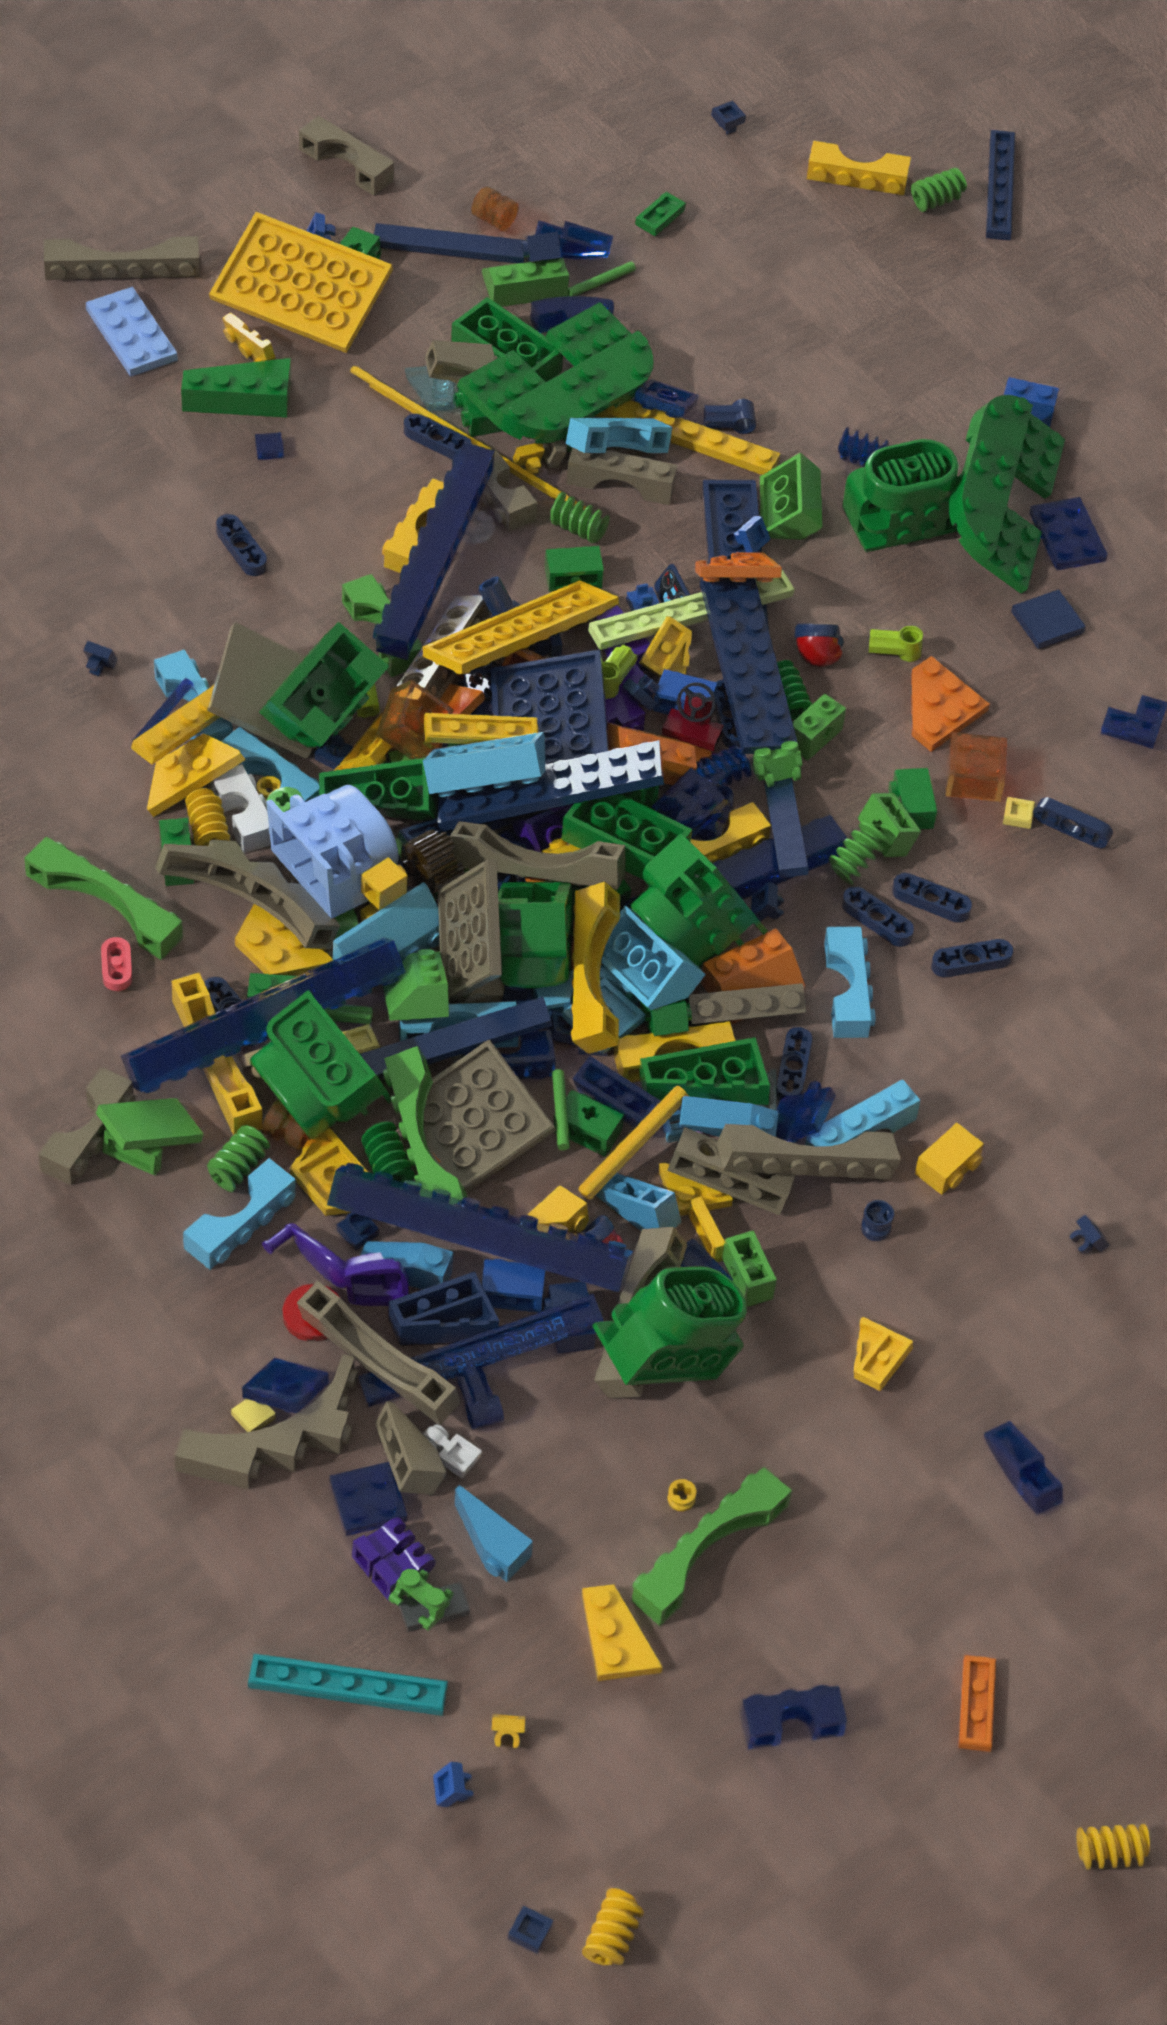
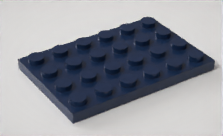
M600 650L491 668L493 716L537 718L538 733L544 732L545 764L609 751L603 663Z

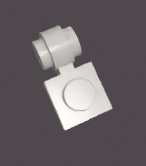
M435 1424L433 1427H428L423 1433L438 1450L444 1466L460 1478H463L481 1458L482 1451L460 1435L456 1434L449 1441V1434L442 1426Z

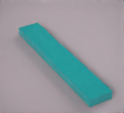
M255 1653L253 1654L248 1679V1688L439 1716H443L448 1681Z

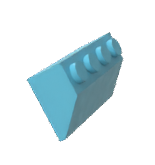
M544 732L433 749L423 760L429 794L438 793L439 797H445L455 794V790L466 789V792H476L482 790L485 785L493 784L494 788H502L511 785L510 781L521 780L523 784L538 781V777H541L546 771Z
M424 882L333 940V976L354 997L362 992L370 991L376 983L388 977L410 953H417L419 950L431 947L434 948L440 944L438 906L428 886Z
M624 906L620 912V920L607 941L601 962L651 1010L688 998L706 974L683 952L657 936L632 909Z

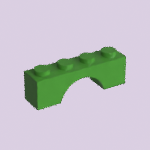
M372 574L342 584V603L353 620L372 622L385 630V636L379 640V657L389 665L387 668L389 675L393 677L406 672L422 648V644L418 638L415 639L411 634L408 622L402 620L399 616L395 603L387 598L383 585L380 582L377 583Z

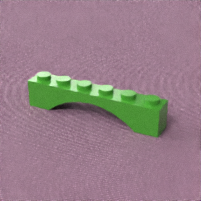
M46 836L24 858L26 876L47 889L79 891L109 903L129 922L135 933L138 946L158 959L162 960L182 940V920L175 913L164 910L151 898L143 897L135 892L130 885L123 884L114 879L109 872L98 869L90 864L85 857L77 856L69 851L61 842H55Z
M416 1046L384 1058L387 1069L383 1070L387 1085L389 1087L392 1086L395 1095L391 1096V1101L396 1113L400 1112L402 1122H399V1128L403 1138L408 1139L411 1147L406 1149L411 1165H416L418 1175H415L414 1178L420 1193L424 1192L426 1201L422 1202L428 1220L433 1219L441 1227L473 1215L465 1187L458 1178L446 1172L435 1162L426 1143L424 1110L433 1080L425 1055Z
M765 1467L756 1474L750 1473L743 1480L741 1488L736 1493H728L713 1514L711 1512L705 1514L698 1523V1528L691 1534L686 1532L678 1540L676 1548L672 1552L663 1553L648 1574L643 1572L636 1578L632 1585L633 1594L631 1602L659 1626L663 1624L682 1606L687 1576L701 1554L716 1541L735 1531L750 1527L768 1526L789 1506L792 1490Z

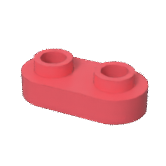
M109 938L101 947L103 983L112 991H122L132 983L131 948L128 941L123 938Z

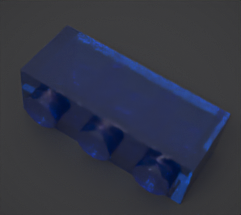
M592 1056L587 1058L572 1078L578 1092L586 1094L594 1101L610 1106L617 1112L624 1114L623 1121L634 1128L661 1102Z

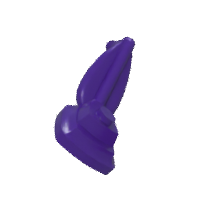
M294 1223L286 1224L285 1228L267 1241L262 1242L264 1249L269 1254H272L275 1249L293 1237L302 1255L326 1280L336 1287L346 1288L348 1301L351 1304L389 1306V1301L408 1295V1276L403 1265L398 1261H394V1259H384L381 1252L356 1256L347 1259V1262H345Z

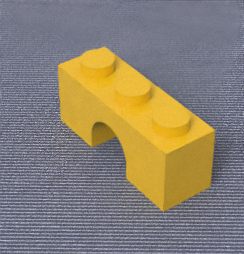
M389 857L361 874V893L371 903L361 909L360 923L407 893V873L401 865H396Z

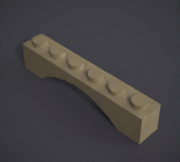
M198 236L171 237L151 248L131 252H106L91 249L70 239H44L45 280L200 277Z
M461 821L458 822L450 835L456 847L452 849V852L458 861L457 864L462 862L465 869H472L487 859L497 860V873L541 878L551 882H568L578 886H592L605 881L616 890H618L626 875L625 845L597 841L586 848L574 852L559 854L541 853L509 842L496 834L487 825Z
M725 1124L716 1143L723 1171L740 1173L752 1172L891 1180L901 1161L893 1133L865 1131L857 1138L843 1144L814 1147L781 1140L754 1125Z
M674 1227L642 1229L639 1241L635 1247L631 1266L628 1269L623 1292L620 1294L619 1304L629 1303L639 1289L649 1285L660 1271L666 1268L681 1267L687 1244ZM605 1348L603 1349V1355L595 1374L594 1381L608 1398L641 1397L644 1384L625 1385Z
M319 1281L297 1302L301 1316L305 1321L347 1354L355 1357L356 1361L439 1426L461 1403L456 1387L434 1370L415 1362L390 1345L363 1322L340 1297Z

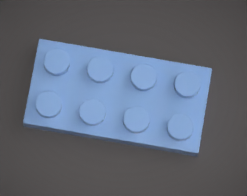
M133 286L86 302L87 312L130 377L178 361L176 350Z

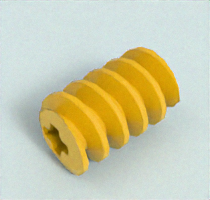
M208 788L192 791L186 797L185 804L196 846H208L210 840L230 841L221 798L214 795V792Z
M1134 1824L1127 1825L1125 1831L1121 1825H1115L1112 1832L1108 1826H1101L1099 1833L1095 1827H1088L1086 1834L1081 1827L1077 1828L1076 1831L1078 1854L1080 1860H1083L1086 1870L1091 1869L1092 1860H1096L1099 1869H1104L1106 1859H1109L1112 1868H1117L1119 1858L1123 1859L1125 1867H1130L1132 1857L1136 1858L1138 1866L1141 1867L1150 1851L1149 1831L1146 1824H1140L1138 1830Z
M610 1888L606 1892V1899L601 1903L602 1910L597 1913L596 1922L591 1927V1934L587 1936L586 1946L582 1948V1954L586 1959L603 1966L612 1964L622 1965L624 1963V1957L619 1953H627L629 1951V1945L624 1941H632L634 1939V1934L629 1929H638L639 1922L634 1917L640 1918L644 1915V1910L637 1905L636 1899L631 1894L618 1888Z

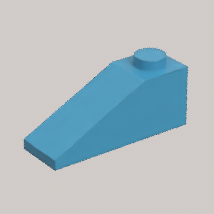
M684 1096L682 1098L679 1126L720 1137L725 1124L754 1125L776 1137L779 1111L750 1103Z
M616 1173L596 1194L598 1198L640 1231L650 1228H675L682 1223L675 1192Z
M366 1241L360 1254L381 1252L384 1259H394V1261L400 1262L407 1273L408 1285L421 1290L449 1281L453 1269L452 1251L426 1243Z
M459 1485L455 1489V1507L485 1569L491 1575L499 1576L508 1582L532 1557L533 1541Z

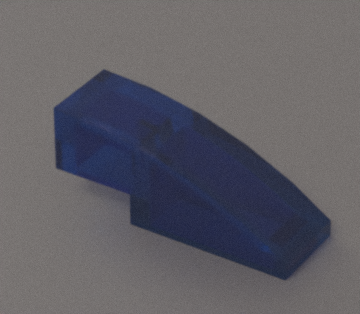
M538 220L534 235L558 232L561 258L594 259L608 257L610 253L613 235L565 221L563 227H559Z
M563 296L532 301L530 321L535 330L539 333H544L599 302L613 314L614 302L610 299L585 296Z
M1011 1421L984 1433V1439L1003 1472L1036 1515L1063 1503V1484L1045 1467V1457Z

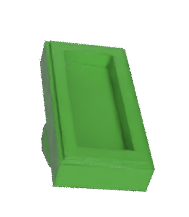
M108 1129L104 1131L103 1153L154 1176L160 1171L163 1148L152 1147L122 1150Z

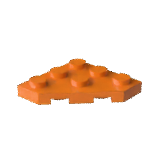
M764 552L731 553V559L728 560L727 556L722 555L711 558L710 564H706L705 560L696 561L695 573L708 582H717L719 577H730V581L745 582L746 578H756V581L772 582L773 578H781L782 567Z
M932 656L912 669V737L930 752L988 712L990 703Z

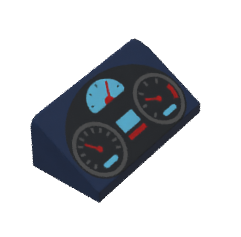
M673 563L668 565L654 584V589L661 603L690 595Z

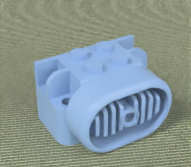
M352 785L342 786L307 802L298 794L290 797V810L284 813L272 799L266 801L271 851L331 919L369 901L361 893V874L388 857L396 865L398 863L397 843L387 821L371 802Z

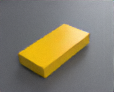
M702 1197L692 1199L688 1217L711 1262L714 1264L723 1261L722 1255L725 1241Z

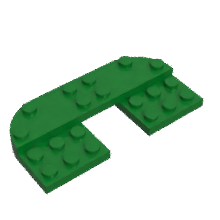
M599 302L547 332L545 338L574 366L569 370L545 382L512 350L461 378L457 387L499 429L519 440L523 436L529 439L534 438L535 443L539 444L553 443L567 437L570 418H592L611 406L617 408L636 397L644 388L652 372L654 360L647 338L639 330L631 334Z
M1000 395L978 409L971 419L965 440L970 445L963 471L957 476L950 495L949 516L952 526L957 525V531L961 536L958 540L966 552L981 566L1021 594L1028 589L1042 531L1007 507L1014 477L1044 499L1050 496L1065 438L1031 414L1033 405L1027 399L1014 395Z

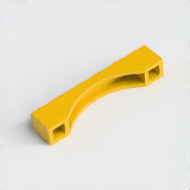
M605 881L575 891V904L573 906L575 928L573 929L574 953L572 956L574 978L572 979L573 1004L571 1009L573 1013V1029L571 1030V1037L573 1042L588 1054L619 1045V1019L610 1011L605 1003L600 986V967L604 949L613 929L620 920V894Z
M200 973L172 980V1002L232 1134H237L238 1129L244 1125L252 1126L257 1130L263 1129L262 1107L252 1086L243 1077L230 1053L218 1023L210 994Z

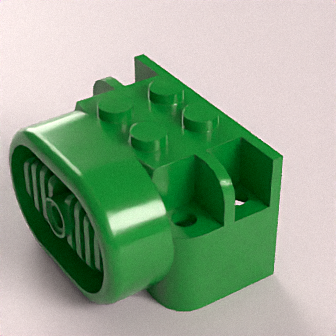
M918 439L883 447L868 457L865 467L856 469L849 474L846 480L842 508L865 553L957 532V525L952 526L950 521L949 500L957 480L959 464L956 455L949 447L929 439Z
M338 621L290 673L258 713L289 740L301 743L308 748L321 747L331 735L335 737L353 718L352 715L367 702L370 697L366 693L387 670L389 665Z
M681 833L645 866L643 879L649 888L631 904L632 911L657 936L683 952L698 968L703 967V963L710 960L715 954L719 955L732 942L739 947L742 946L744 942L739 936L752 924L763 935L768 932L721 872Z
M561 881L502 883L498 893L502 974L500 981L509 987L528 989L554 987L566 983L572 971V883Z
M309 990L268 1022L267 1034L271 1042L250 1058L252 1066L310 1139H316L337 1122H346L359 1112L365 1117L369 1114L366 1107L381 1095L388 1104L392 1102L390 1094L377 1075Z
M701 1266L666 1268L660 1271L649 1285L640 1288L629 1303L618 1304L613 1309L612 1318L614 1321L595 1322L592 1327L625 1385L715 1380L744 1347V1343L736 1329L746 1317L747 1304L737 1285L715 1269Z

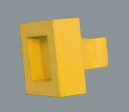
M532 443L517 447L513 456L514 463L520 467L525 466L526 471L531 474L539 473L538 468L541 467L540 461L545 452L543 444Z
M492 1715L491 1730L497 1731L494 1738L497 1747H500L501 1737L504 1734H510L513 1737V1748L519 1746L520 1737L518 1732L524 1733L525 1716Z

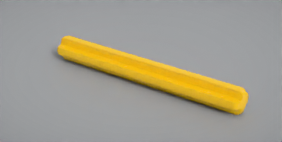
M675 1086L578 1188L583 1197L591 1200L682 1106V1098L688 1096L683 1088Z

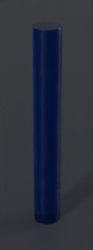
M184 678L132 739V742L169 715L194 685L188 678Z

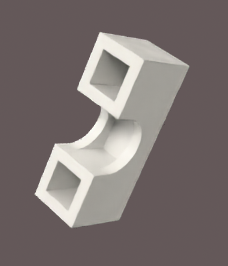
M238 765L211 781V790L214 792V795L221 798L224 812L232 809L244 811L232 816L233 834L243 853L245 854L271 845L266 800L262 794L258 795L253 775L247 774L243 765Z

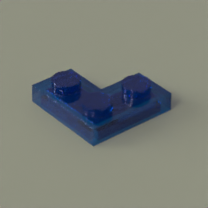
M1142 695L1136 714L1108 707L1100 734L1154 749L1167 709V702Z

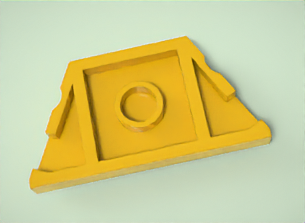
M380 713L334 771L382 764L386 759L385 754L388 750L394 748L401 741L400 736L406 730V726L400 719H394L390 715L387 717L385 713Z
M204 733L190 740L187 744L156 762L147 805L148 811L155 817L187 797L192 791L202 788L244 762L245 757L239 750Z
M253 904L235 937V946L264 974L301 976L308 974L310 969L325 967V970L333 969V959L323 949L305 948L295 934L281 921L256 904Z
M330 1128L316 1139L307 1140L302 1148V1154L295 1159L290 1167V1175L295 1178L298 1185L325 1216L351 1213L355 1209L359 1210L360 1208L365 1211L391 1206V1197Z

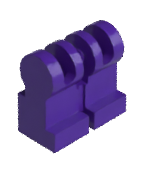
M399 1517L391 1519L381 1529L369 1536L362 1535L353 1540L352 1558L368 1577L372 1576V1582L387 1600L395 1590L396 1581L401 1577V1573L404 1570L410 1568L420 1572L424 1569L429 1573L436 1564V1560L430 1553L423 1555L425 1547L421 1542L414 1543L416 1536L412 1531L404 1532L406 1524Z

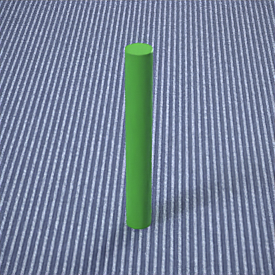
M630 261L568 288V296L570 298L631 273L636 270L635 264Z
M556 1069L552 1072L557 1145L559 1150H567L570 1148L565 1078L564 1071Z

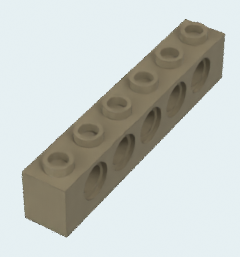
M456 596L423 646L489 619L492 615L482 596ZM423 646L389 696L398 719H424L425 713L433 711L457 674L453 670L437 665L434 661L423 657Z

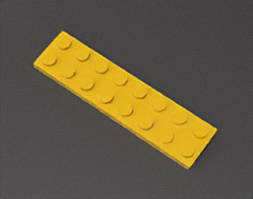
M579 580L423 646V657L434 661L437 665L447 667L457 674H468L471 670L489 665L496 659L507 657L517 650L528 648L531 644L546 640L554 634L567 631L569 628L580 623H586L589 619L603 614L609 608L616 605L619 607V597Z

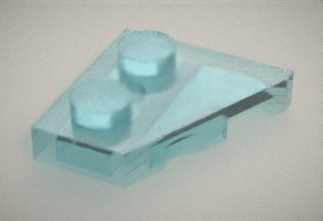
M427 366L405 368L407 380L428 411L455 409V382L429 378Z

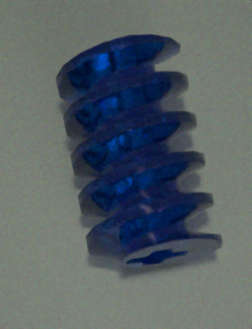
M846 427L839 442L838 454L840 453V459L843 461L847 460L850 456L852 464L857 463L859 460L860 466L865 467L868 457L876 450L889 446V440L886 439L881 446L879 445L878 436L872 442H869V433H866L860 439L859 430H856L850 436V428Z
M731 746L728 750H721L718 754L713 753L709 757L701 758L699 762L696 761L697 769L690 776L689 781L693 791L698 796H702L703 788L707 793L713 791V785L717 789H721L723 787L722 780L726 785H731L732 776L737 782L742 780V773L746 778H750L752 776V769L745 754H742L741 749L737 746Z

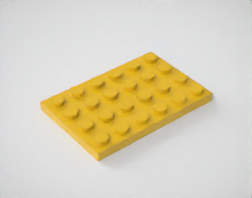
M255 212L212 287L209 296L213 301L347 353L391 275L393 267L392 264Z

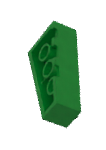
M291 358L183 370L181 386L182 411L287 418L291 383Z
M425 758L319 773V796L328 794L342 786L352 785L371 802L383 817L421 821L438 818V793L429 794L423 765Z
M756 1037L640 1059L639 1078L646 1103H660L675 1086H680L690 1097L769 1105L770 1083Z

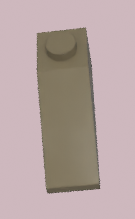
M387 1401L375 1425L399 1491L434 1495L446 1474V1469L441 1461L438 1450L393 1402Z

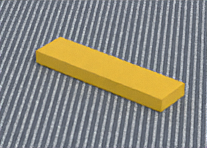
M425 713V742L470 744L538 733L537 718Z

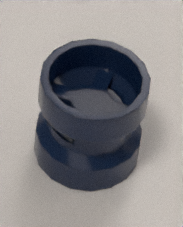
M874 1200L866 1205L861 1223V1231L867 1239L882 1241L889 1236L894 1218L892 1206L883 1200Z

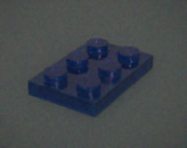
M1080 497L1030 507L1029 514L1036 528L1042 531L1041 539L1056 571L1106 562L1108 554Z

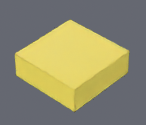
M1007 797L1003 824L1030 829L1035 802Z
M370 1024L342 1032L359 1054L380 1048Z
M256 1392L231 1409V1415L247 1432L260 1430L276 1419V1413Z

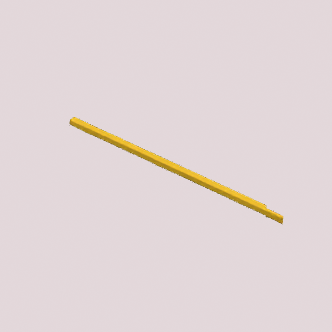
M353 366L350 369L351 373L369 383V387L410 412L421 414L468 437L472 442V449L482 456L494 452L486 445L373 378L371 374L361 368ZM502 456L510 467V473L556 500L561 491Z

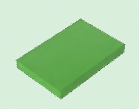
M177 1098L98 1105L96 1111L97 1116L122 1150L201 1143L204 1135Z

